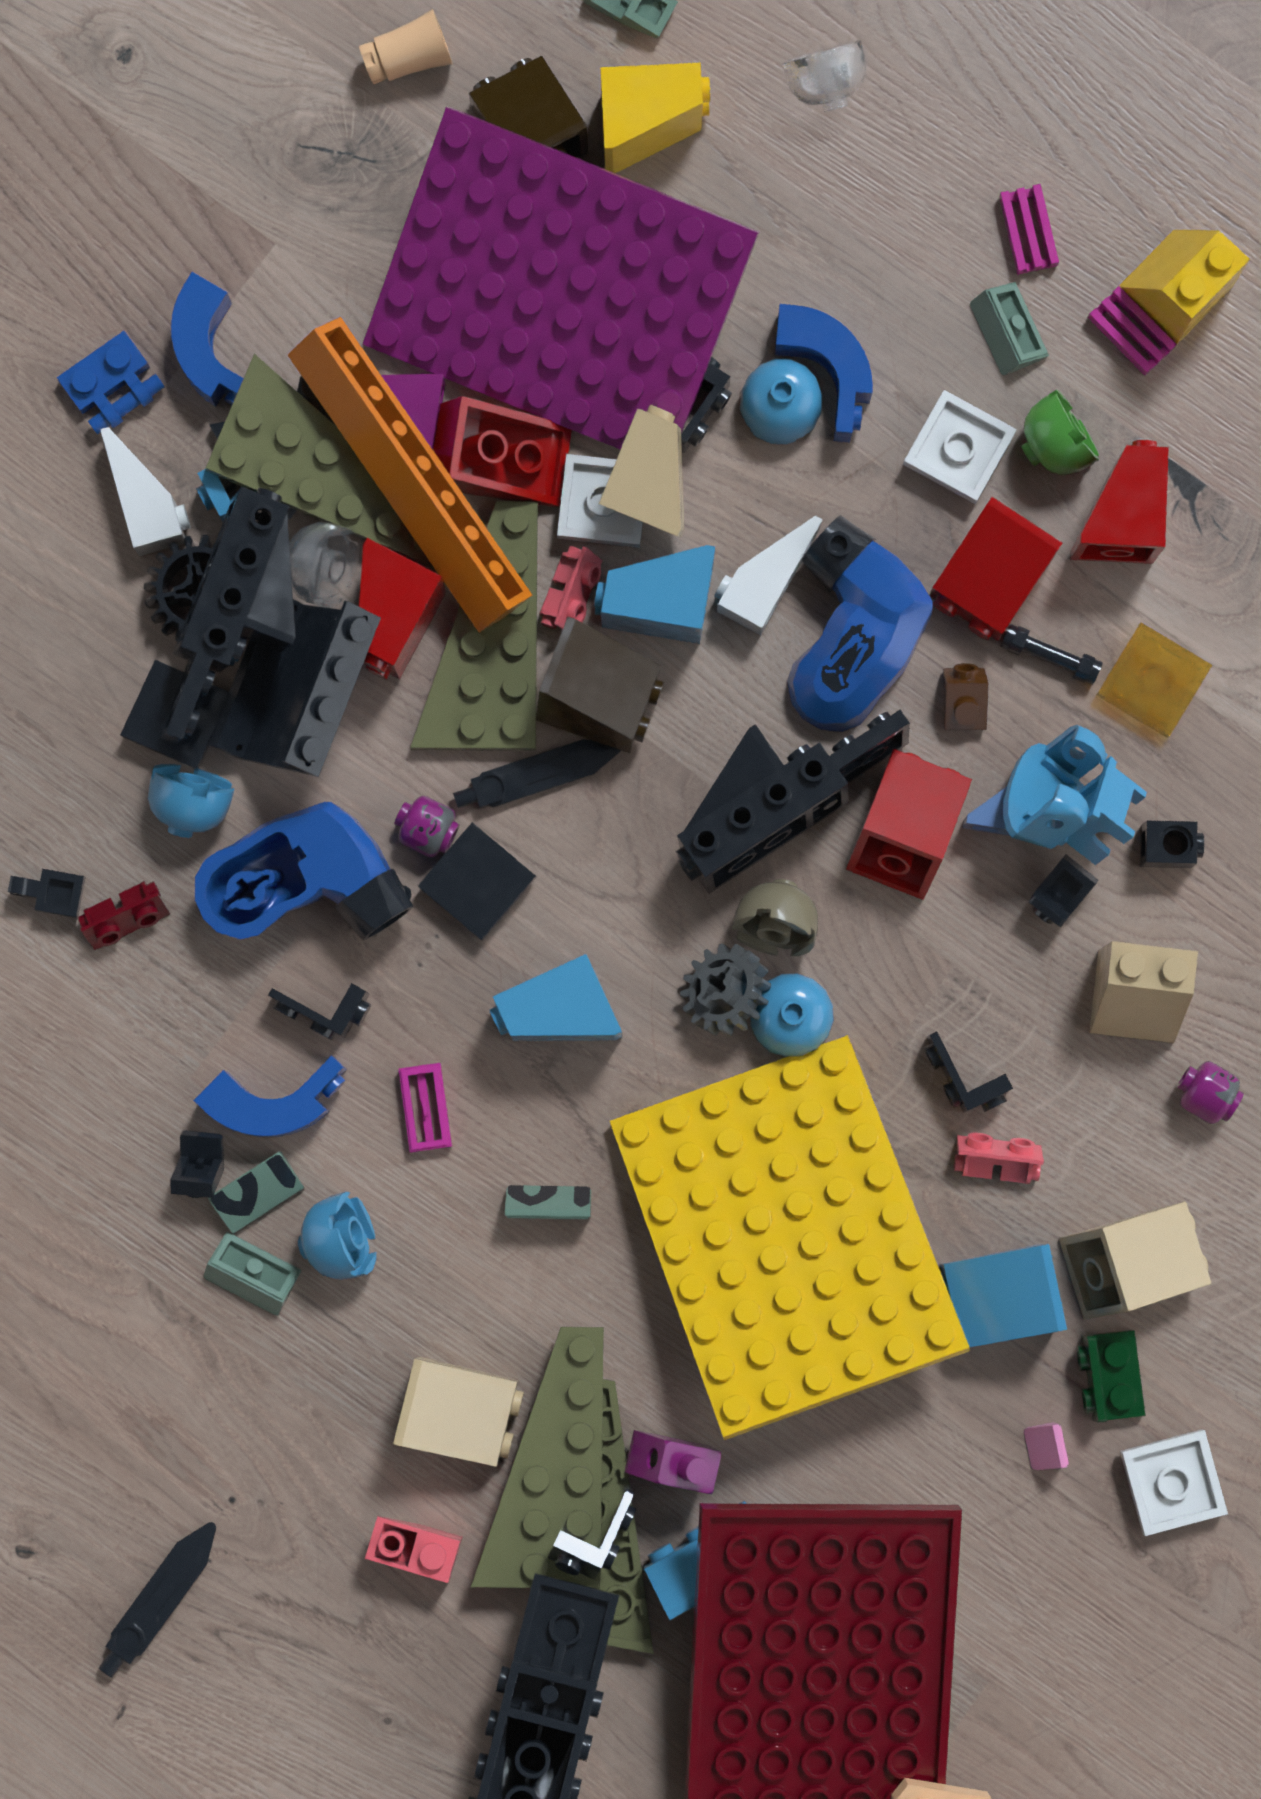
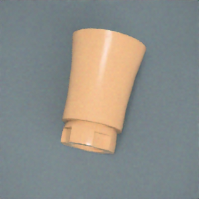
M433 9L397 29L374 37V42L359 46L373 84L382 82L387 78L389 81L426 69L453 65L450 52Z

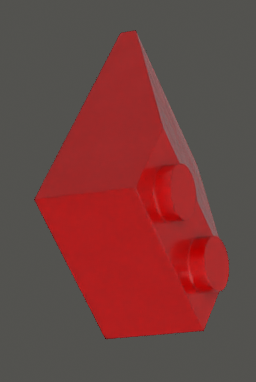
M460 396L440 403L433 451L462 493L510 501L538 502V505L560 507L566 455L569 452L572 430L556 424L552 420Z

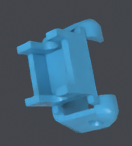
M1074 725L1048 745L1038 743L1029 747L1017 760L1004 796V824L1012 838L1049 849L1057 845L1063 846L1067 843L1096 865L1109 856L1111 849L1103 844L1095 834L1098 832L1108 833L1123 844L1132 839L1135 831L1124 823L1130 802L1137 805L1146 798L1147 792L1115 768L1117 762L1112 756L1106 759L1108 754L1105 752V746L1098 735L1087 728ZM1075 747H1079L1084 752L1078 751ZM1098 764H1101L1103 766L1102 773L1084 786L1079 779Z

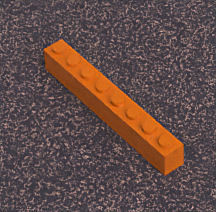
M339 317L313 329L288 354V357L437 573L442 576L443 582L477 631L480 633L502 620L533 596L343 319Z

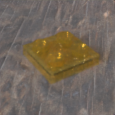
M1140 622L1096 695L1168 738L1213 665Z

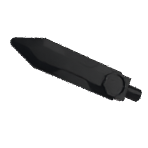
M582 739L482 772L480 776L470 779L472 787L454 792L453 796L458 809L477 802L480 809L489 806L494 808L594 775L620 753L621 750L593 740Z
M209 1522L178 1541L111 1632V1639L105 1646L111 1651L99 1666L103 1673L113 1678L124 1661L131 1664L137 1656H141L207 1566L216 1532L215 1523Z

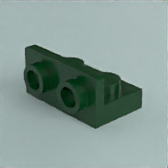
M1135 1330L1082 1336L1083 1345L1077 1346L1076 1351L1080 1372L1086 1371L1088 1388L1082 1389L1085 1414H1092V1420L1097 1423L1107 1422V1420L1146 1416Z

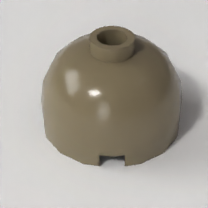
M776 879L773 882H766L752 887L744 895L736 909L732 930L737 928L736 938L754 950L777 956L778 950L776 947L792 949L790 956H801L809 953L815 946L818 933V913L815 903L794 882L786 879Z

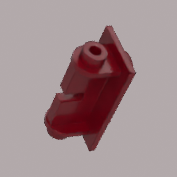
M143 881L119 893L123 904L122 907L116 909L110 897L84 909V914L78 917V921L82 927L80 928L81 932L93 949L96 950L103 946H111L122 937L138 929L155 925L160 919L170 915V912L160 898L161 893L155 881L148 884Z

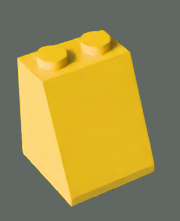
M701 62L600 67L605 170L617 173L701 131L702 116L710 115L709 77H701Z
M1173 230L1119 286L1178 344L1233 288L1250 258L1219 230Z

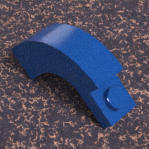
M191 272L178 294L172 313L171 337L173 348L186 378L201 397L216 407L222 396L226 394L225 401L232 405L244 378L224 367L216 359L213 348L216 330L231 307L232 302L228 292Z
M780 304L775 355L806 358L818 363L829 373L837 393L833 441L850 443L853 430L860 431L862 406L855 405V403L870 404L873 393L872 373L865 351L852 332L832 316L810 307Z
M331 1055L297 1091L278 1099H263L254 1096L229 1072L223 1070L193 1101L214 1120L234 1131L257 1137L291 1135L314 1125L330 1112L318 1099L323 1094L330 1098L344 1084L346 1080L341 1075L347 1069Z

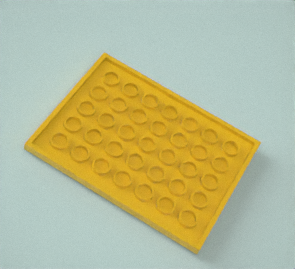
M848 1035L824 1043L818 1049L803 1056L786 1057L610 1120L613 1133L724 1440L970 1351L968 1341Z

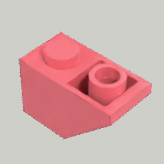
M377 1516L365 1559L448 1583L451 1579L463 1537L421 1524Z

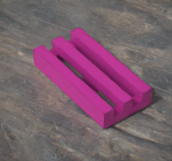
M1041 184L1033 185L1029 189H1025V187L1018 188L1015 192L1010 193L1009 191L1000 192L999 199L1017 275L1058 266L1059 259ZM1033 198L1047 259H1041L1027 199ZM1013 202H1018L1032 258V262L1029 263L1025 262L1013 212Z
M1120 286L1109 297H1106L1097 308L1091 311L1087 317L1144 376L1177 345ZM1116 302L1161 347L1160 350L1117 308ZM1106 311L1152 357L1149 361L1103 316Z
M441 1063L399 1068L410 1153L452 1147ZM426 1073H433L442 1135L440 1140H434ZM417 1075L426 1142L418 1143L409 1081V1076Z

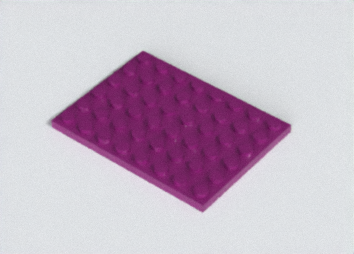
M446 107L362 345L433 374H443L444 378L541 418L552 420L556 424L620 450L637 408L647 412L649 405H653L672 413L675 416L673 423L681 428L682 434L760 232L454 108Z

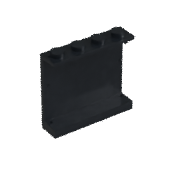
M293 599L295 622L293 645L283 652H279L249 640L208 745L240 760L319 777L381 618L349 601H344L340 610L305 605Z

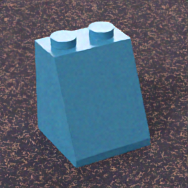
M705 545L608 571L606 583L598 582L594 603L595 615L601 616L602 628L700 644L716 546Z
M587 954L493 996L496 1007L489 1009L499 1033L504 1035L509 1032L513 1041H615L622 1038V1030Z
M1037 1244L940 1264L941 1275L969 1347L1067 1330L1049 1244Z

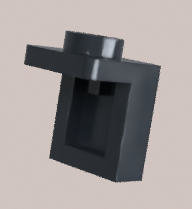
M1065 854L1028 901L1034 906L1033 911L1041 920L1048 924L1054 922L1059 927H1062L1099 880Z
M184 1130L180 1135V1158L170 1179L171 1194L187 1195L191 1198H213L224 1171L223 1136L218 1133Z

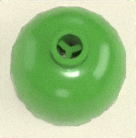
M1057 389L1043 397L1027 414L1023 428L1027 442L1021 446L1033 466L1041 463L1051 473L1071 475L1099 461L1097 457L1099 453L1082 421L1077 420L1070 411L1073 407Z

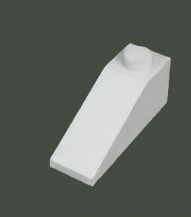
M109 427L100 429L132 545L137 554L142 556L167 549L172 542H175L177 545L184 544V538L186 537L184 530L191 529L184 504L177 506L171 494Z
M814 516L738 567L733 578L725 575L714 595L715 598L720 600L717 612L761 636L798 570L802 557L821 528L822 519Z

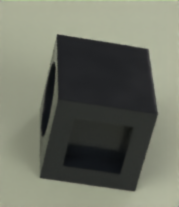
M1145 821L1141 825L1140 867L1192 868L1195 866L1197 858H1203L1204 834L1197 833L1198 822ZM1173 834L1180 838L1183 844V850L1180 855L1169 854L1164 849L1163 839L1165 835Z

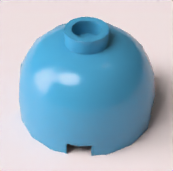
M774 359L761 364L747 377L741 390L740 412L742 418H744L750 431L757 438L770 444H790L795 442L796 439L802 438L814 429L821 415L822 392L816 377L806 366L790 359Z
M156 765L153 768L150 779L148 801L150 809L156 818L168 825L167 831L183 838H191L193 832H206L217 827L223 821L230 808L234 788H231L232 783L202 769L198 771L194 769V774L179 773L181 765Z
M798 973L781 974L768 980L771 983V988L762 991V996L769 1001L768 1005L757 1006L756 1011L760 1015L759 1020L750 1017V1026L757 1041L769 1052L784 1057L803 1056L818 1049L828 1038L834 1022L833 1004L826 990L814 979Z
M350 1192L335 1194L316 1203L306 1213L301 1227V1235L298 1238V1247L302 1257L308 1260L310 1265L322 1276L339 1280L367 1275L373 1270L376 1262L377 1252L369 1253L367 1238L370 1240L376 1239L370 1216L358 1197L348 1198Z

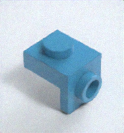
M204 469L197 473L203 485L196 488L207 511L215 507L223 522L231 500L219 477Z

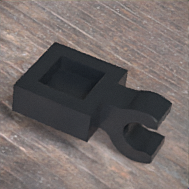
M42 868L40 881L10 876L8 893L15 896L36 898L35 911L78 919L86 877Z

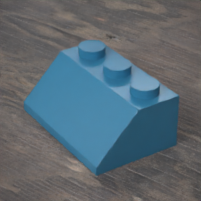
M698 1526L685 1534L688 1539L687 1542L674 1549L668 1543L648 1554L651 1562L644 1565V1570L669 1620L695 1605Z

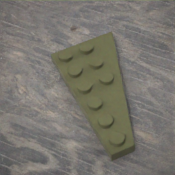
M254 353L205 471L254 492H257L258 488H263L277 493L282 497L281 503L290 506L292 509L366 540L369 538L414 562L435 570L339 429Z
M496 501L487 526V530L533 596L505 618L480 633L462 607L459 606L410 747L411 750L536 751L538 502Z
M604 1327L560 1328L471 1587L531 1588L534 1575L538 1573L596 1589L601 1588V1570L595 1580L580 1573L577 1576L570 1575L559 1570L555 1566V1561L548 1559V1555L560 1530L597 1548L601 1545Z
M603 1379L601 1543L626 1489L631 1491L629 1475L624 1472L627 1461L616 1384L614 1380ZM633 1516L627 1531L624 1532L618 1529L613 1544L620 1546L610 1570L601 1568L600 1590L619 1594L607 1645L654 1654L635 1518Z

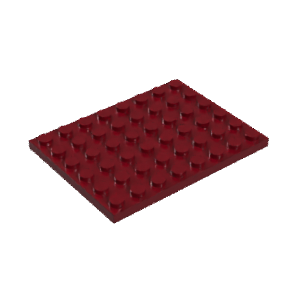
M700 1503L685 1799H891L892 1793L904 1778L946 1785L962 1509L959 1505Z

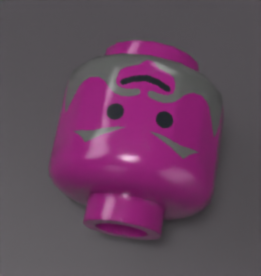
M428 796L418 797L412 805L404 802L394 822L395 825L400 827L398 835L400 843L426 857H434L439 852L445 854L450 848L460 826L459 823L455 822V812L452 808Z
M1211 1061L1202 1063L1197 1069L1189 1066L1177 1085V1088L1183 1091L1180 1099L1181 1107L1208 1124H1215L1221 1119L1227 1122L1236 1111L1244 1095L1239 1090V1078Z

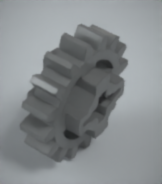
M723 943L719 944L717 954L708 949L704 950L705 961L700 963L693 960L691 964L696 971L693 975L687 974L683 977L690 984L688 989L680 992V996L689 1001L683 1007L684 1012L692 1016L691 1022L715 1036H717L719 1031L727 1036H732L734 1026L743 1031L747 1030L746 1019L752 1017L759 1020L760 1015L756 1011L757 1006L768 1005L769 1001L762 996V991L771 988V983L762 978L769 972L768 969L759 963L760 958L749 950H745L738 944H734L731 949Z

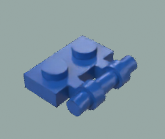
M122 331L56 377L82 414L97 405L101 412L88 420L97 435L101 432L100 429L107 428L110 425L112 428H115L124 422L122 420L123 416L140 404L145 407L154 401L153 395L165 388L156 374L143 383L139 380L137 376L150 368V366L125 331ZM127 384L131 391L111 404L107 397Z

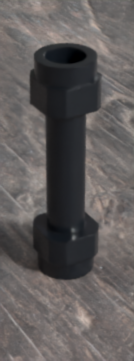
M1013 624L1009 625L1000 647L1018 656L1023 651L1073 672V679L1091 685L1095 683L1103 662L1085 653L1082 657H1078L1028 636L1030 632L1028 629L1021 626L1017 627Z

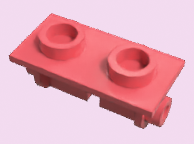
M569 546L567 552H562L553 580L556 583L564 584L565 587L563 591L549 588L539 613L542 616L541 625L551 629L559 627L563 630L567 617L574 618L580 622L584 621L587 611L586 604L592 588L597 585L600 579L603 561L587 547L583 546L582 549Z
M970 1133L968 1136L957 1135L958 1154L955 1155L954 1171L962 1172V1176L992 1179L994 1165H1001V1181L1030 1184L1031 1180L1039 1181L1041 1165L1044 1163L1041 1145H1035L1033 1141L1025 1138H1012L1010 1141L994 1140L991 1136L984 1133Z

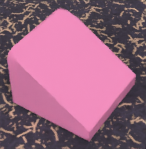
M1052 1422L1024 1429L1030 1464L1034 1470L1068 1467L1067 1452L1062 1429L1059 1424Z

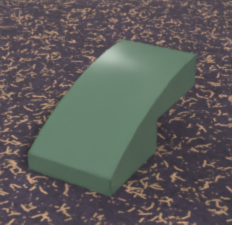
M676 0L582 1L606 16L654 38L660 36L678 3Z

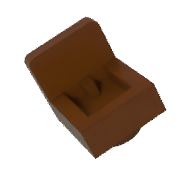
M961 663L953 668H944L943 724L945 730H987L989 683L985 669L978 668V666L970 663Z

